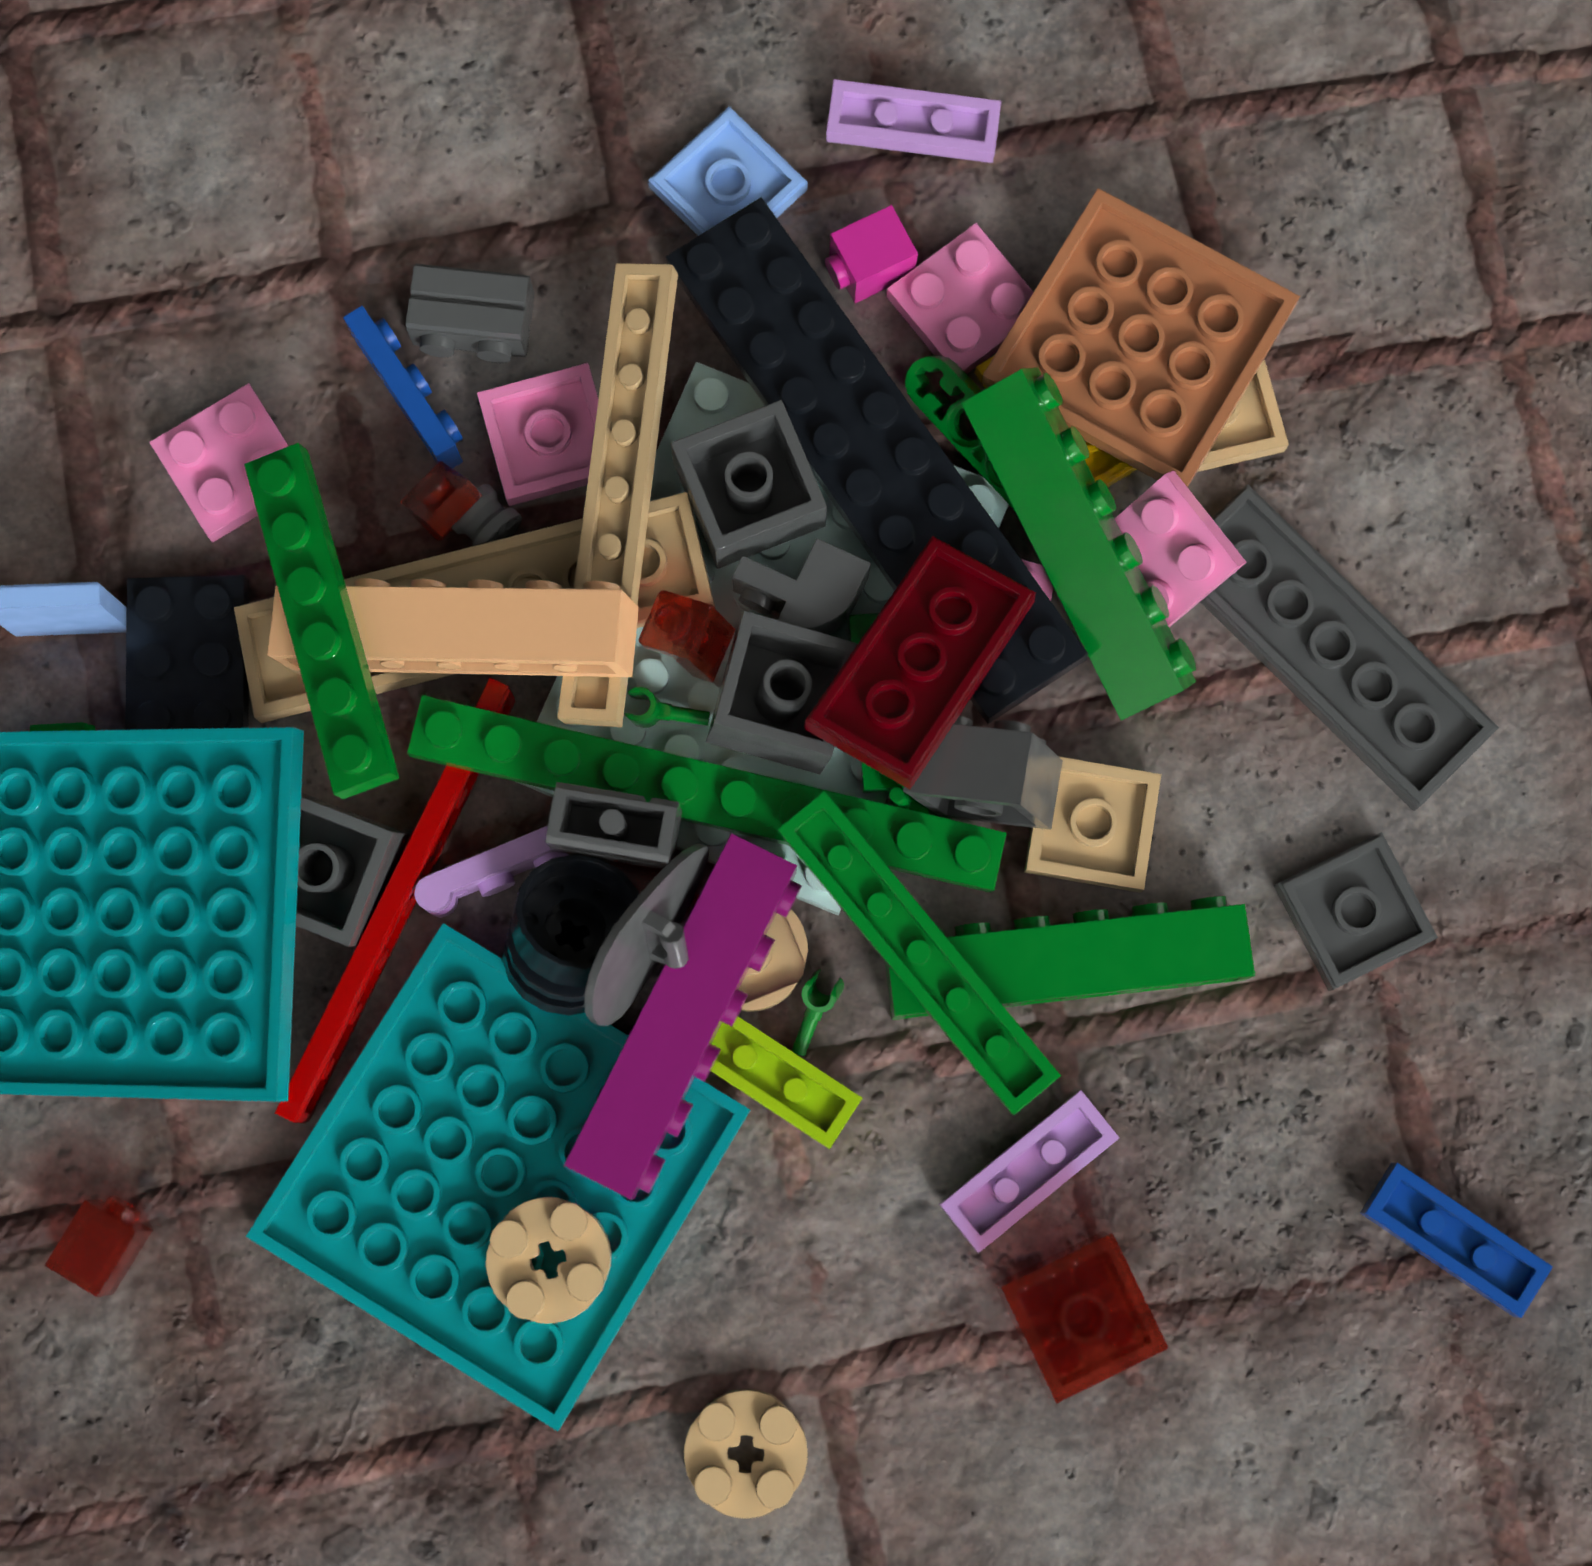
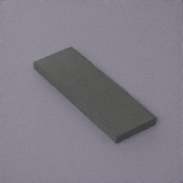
M1247 484L1212 518L1247 563L1200 602L1397 796L1415 811L1499 727Z

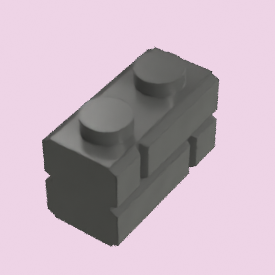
M424 264L414 265L406 330L412 344L420 346L421 352L435 357H451L454 355V350L477 352L478 358L492 363H507L511 360V356L526 357L534 305V290L530 275Z
M557 782L545 843L554 852L578 854L602 860L663 869L675 857L682 810L679 802L652 798L650 802H646L644 796Z

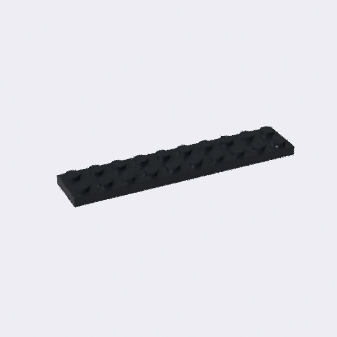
M762 197L665 256L667 264L673 265L678 273L677 281L763 404L767 406L780 400L783 401L814 477L894 591L928 541L934 536L1036 592L1033 605L970 699L987 724L1087 660V651Z

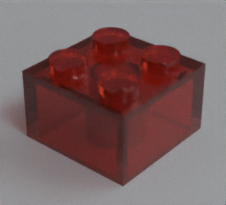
M1102 1231L994 1284L1047 1396L1056 1404L1169 1349L1118 1242L1111 1232Z

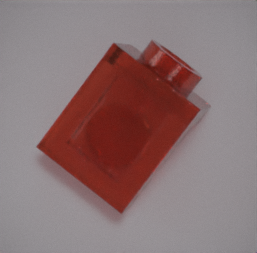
M662 590L655 599L640 634L639 643L646 649L673 657L693 677L713 683L736 629L711 604Z

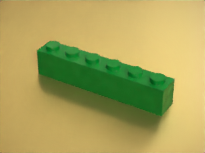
M1038 367L1020 369L963 401L961 404L1084 649L1087 651L1120 720L1122 721L1178 694L1196 682L1192 674L1196 670L1194 657L1187 644L1181 638L1175 640L1165 620L1169 617L1167 603L1156 586H1148L1138 567L1143 563L1141 552L1129 533H1121L1112 515V512L1116 511L1114 498L1101 479L1095 481L1085 459L1089 458L1086 442L1074 426L1068 428L1058 406L1063 404L1062 396L1051 376L1047 373L1041 374Z
M1226 896L1194 899L1190 901L1191 910L1168 912L1167 903L1138 905L1131 907L1132 917L1109 919L1108 909L1082 911L1072 914L1074 923L1051 926L1049 916L1026 917L1014 920L1015 930L991 932L989 922L964 924L954 927L955 936L947 937L1005 1008L1237 982L1255 976L1245 904L1227 906ZM885 962L892 1020L929 1016Z

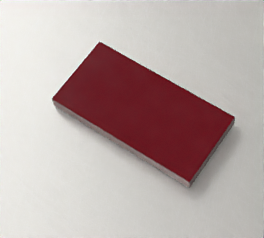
M932 536L805 720V730L904 787L911 789L1035 601L1036 592Z

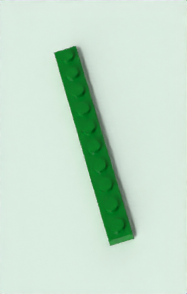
M424 695L421 697L407 751L409 757L549 790H555L556 783L561 782L644 796L646 802H650L652 798L679 802L682 810V821L784 845L788 844L777 832V829L825 791L889 869L989 893L995 890L1007 834L998 830Z

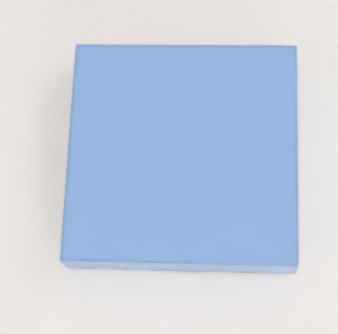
M729 106L648 179L649 188L698 236L762 197L775 217L778 218L807 191L808 184L788 162Z
M98 582L0 585V626L16 637L126 632L127 607Z

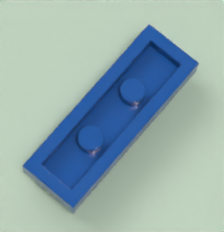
M363 305L344 316L343 319L353 339L443 474L461 464L463 460L456 446V443L463 439L460 431L445 409L437 414L434 413L425 397L432 394V390L416 365L413 363L406 368L403 367L394 353L402 346L386 320L381 318L373 322Z
M1393 1162L1389 1165L1360 1214L1516 1318L1523 1317L1553 1266L1398 1162Z

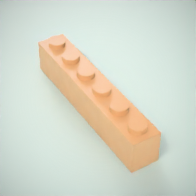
M361 578L355 580L354 586H346L370 672L589 677L633 676L639 607L623 590H620L619 585L611 582L588 581L584 583L583 589H562L561 585L544 580L527 581L525 588H504L503 584L495 581L471 580L468 582L467 588H449L445 583L431 579L412 580L410 587H391V584L386 581ZM276 585L267 655L291 670L300 671Z

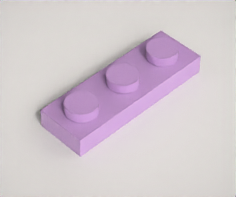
M834 79L826 142L993 163L1001 101Z
M1079 1090L939 1203V1205L974 1250L980 1253L1117 1141L1119 1136L1082 1090Z

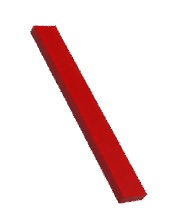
M489 678L475 708L509 715L516 700L508 685ZM446 765L289 1082L288 1101L280 1102L274 1114L293 1123L305 1124L310 1121L417 903L414 895L415 887L422 878L432 873L480 773Z

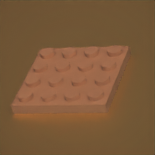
M1098 188L982 375V384L990 387L1020 369L1038 367L1041 374L1047 373L1051 376L1061 393L1063 404L1058 406L1068 428L1074 426L1086 442L1155 480H1159L1166 473L1175 471L1184 484L1189 487L1295 309L1300 296Z

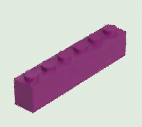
M731 833L683 928L688 950V962L683 967L676 969L670 968L665 964L564 1164L565 1167L629 1199H634L639 1189L647 1193L651 1192L666 1161L656 1154L667 1133L678 1137L693 1107V1104L684 1100L694 1078L706 1081L721 1051L720 1048L712 1045V1042L722 1022L731 1027L734 1025L747 999L748 994L739 990L749 967L760 972L775 942V939L767 936L766 933L776 913L787 918L798 897L802 885L793 881L797 872V865Z

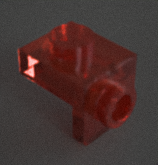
M440 461L399 502L432 537L441 541L452 531L451 527L483 495L467 478Z

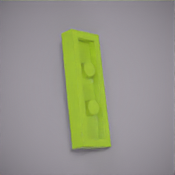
M739 1016L732 1027L722 1022L712 1042V1045L721 1049L711 1070L712 1073L828 1149L832 1147L862 1100L861 1096Z

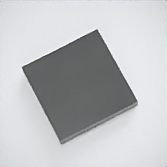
M1382 832L1274 885L1328 991H1332L1438 938Z

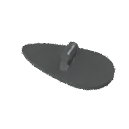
M697 843L686 848L673 858L632 902L611 929L598 951L585 991V1013L592 1023L599 1026H609L621 1018L639 995L658 962L674 969L681 968L688 962L684 929L680 923L689 908L709 858V848L707 846Z

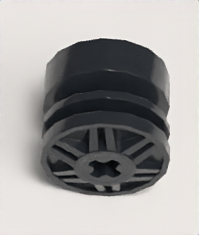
M578 854L552 858L530 872L518 891L502 957L509 982L524 1000L546 1012L567 1016L585 1013V991L598 951L611 929L639 896L637 888L624 872L602 859Z

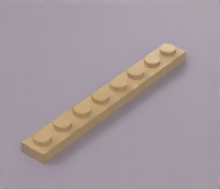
M616 263L574 589H583L584 583L588 581L611 582L619 585L620 590H623L636 605L638 603L678 273L674 266L669 264ZM563 676L557 718L564 724L622 727L628 677Z

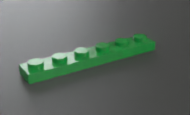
M295 443L245 463L244 466L334 795L346 799L399 779V775L309 452L300 443Z
M825 791L777 829V832L1012 1115L1017 1114L1061 1076Z

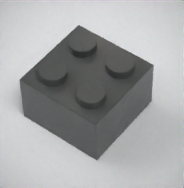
M782 400L671 443L674 467L684 491L688 493L694 515L717 569L741 560L742 556H752L826 526V502Z
M744 611L734 634L706 743L821 774L831 759L835 746L805 730V720L858 643Z
M959 716L912 788L904 787L903 791L939 817L1051 830L1063 760L1046 745L1044 739L1038 738L1031 732V726L1010 720L995 721L994 728L973 726L971 719Z
M301 793L296 926L348 947L357 946L403 854L410 834Z

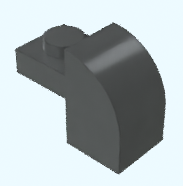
M816 539L797 580L742 556L732 576L733 592L740 594L738 600L743 605L758 613L770 615L772 610L781 613L778 621L829 635L841 627L849 618V615H851L869 578L871 563L820 539Z

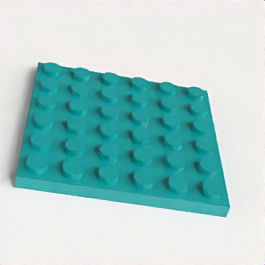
M294 727L0 732V1094L288 1101L304 730Z
M443 923L246 1237L554 1430L559 1431L751 1110L706 1082L694 1078L684 1100L693 1104L691 1112L678 1137L669 1133L666 1134L656 1154L666 1161L651 1192L647 1193L639 1189L634 1199H629L565 1167L564 1164L629 1036L612 1025L599 1026L592 1023L586 1013L567 1016L546 1012L524 1000L509 982L502 958ZM557 1197L580 1205L599 1220L610 1242L612 1261L604 1288L588 1309L572 1319L544 1324L514 1316L498 1300L488 1279L486 1253L493 1229L501 1223L512 1209L533 1199ZM547 1241L539 1244L540 1255L532 1258L534 1269L544 1270L547 1278L559 1276L557 1266L562 1262H566L564 1250L554 1251L550 1246V1242Z

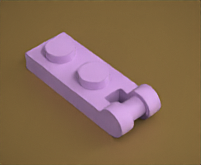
M545 826L425 876L415 887V900L421 908L432 916L446 917L454 912L459 898L479 890L482 897L497 894L515 884L514 875L534 867L536 868L552 858L568 856V854L554 852L549 848L550 846L545 843L548 826Z

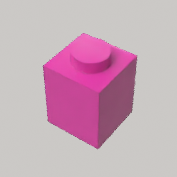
M890 205L831 233L829 257L825 258V264L834 285L838 290L846 287L855 304L889 288L916 268L918 252L896 211Z

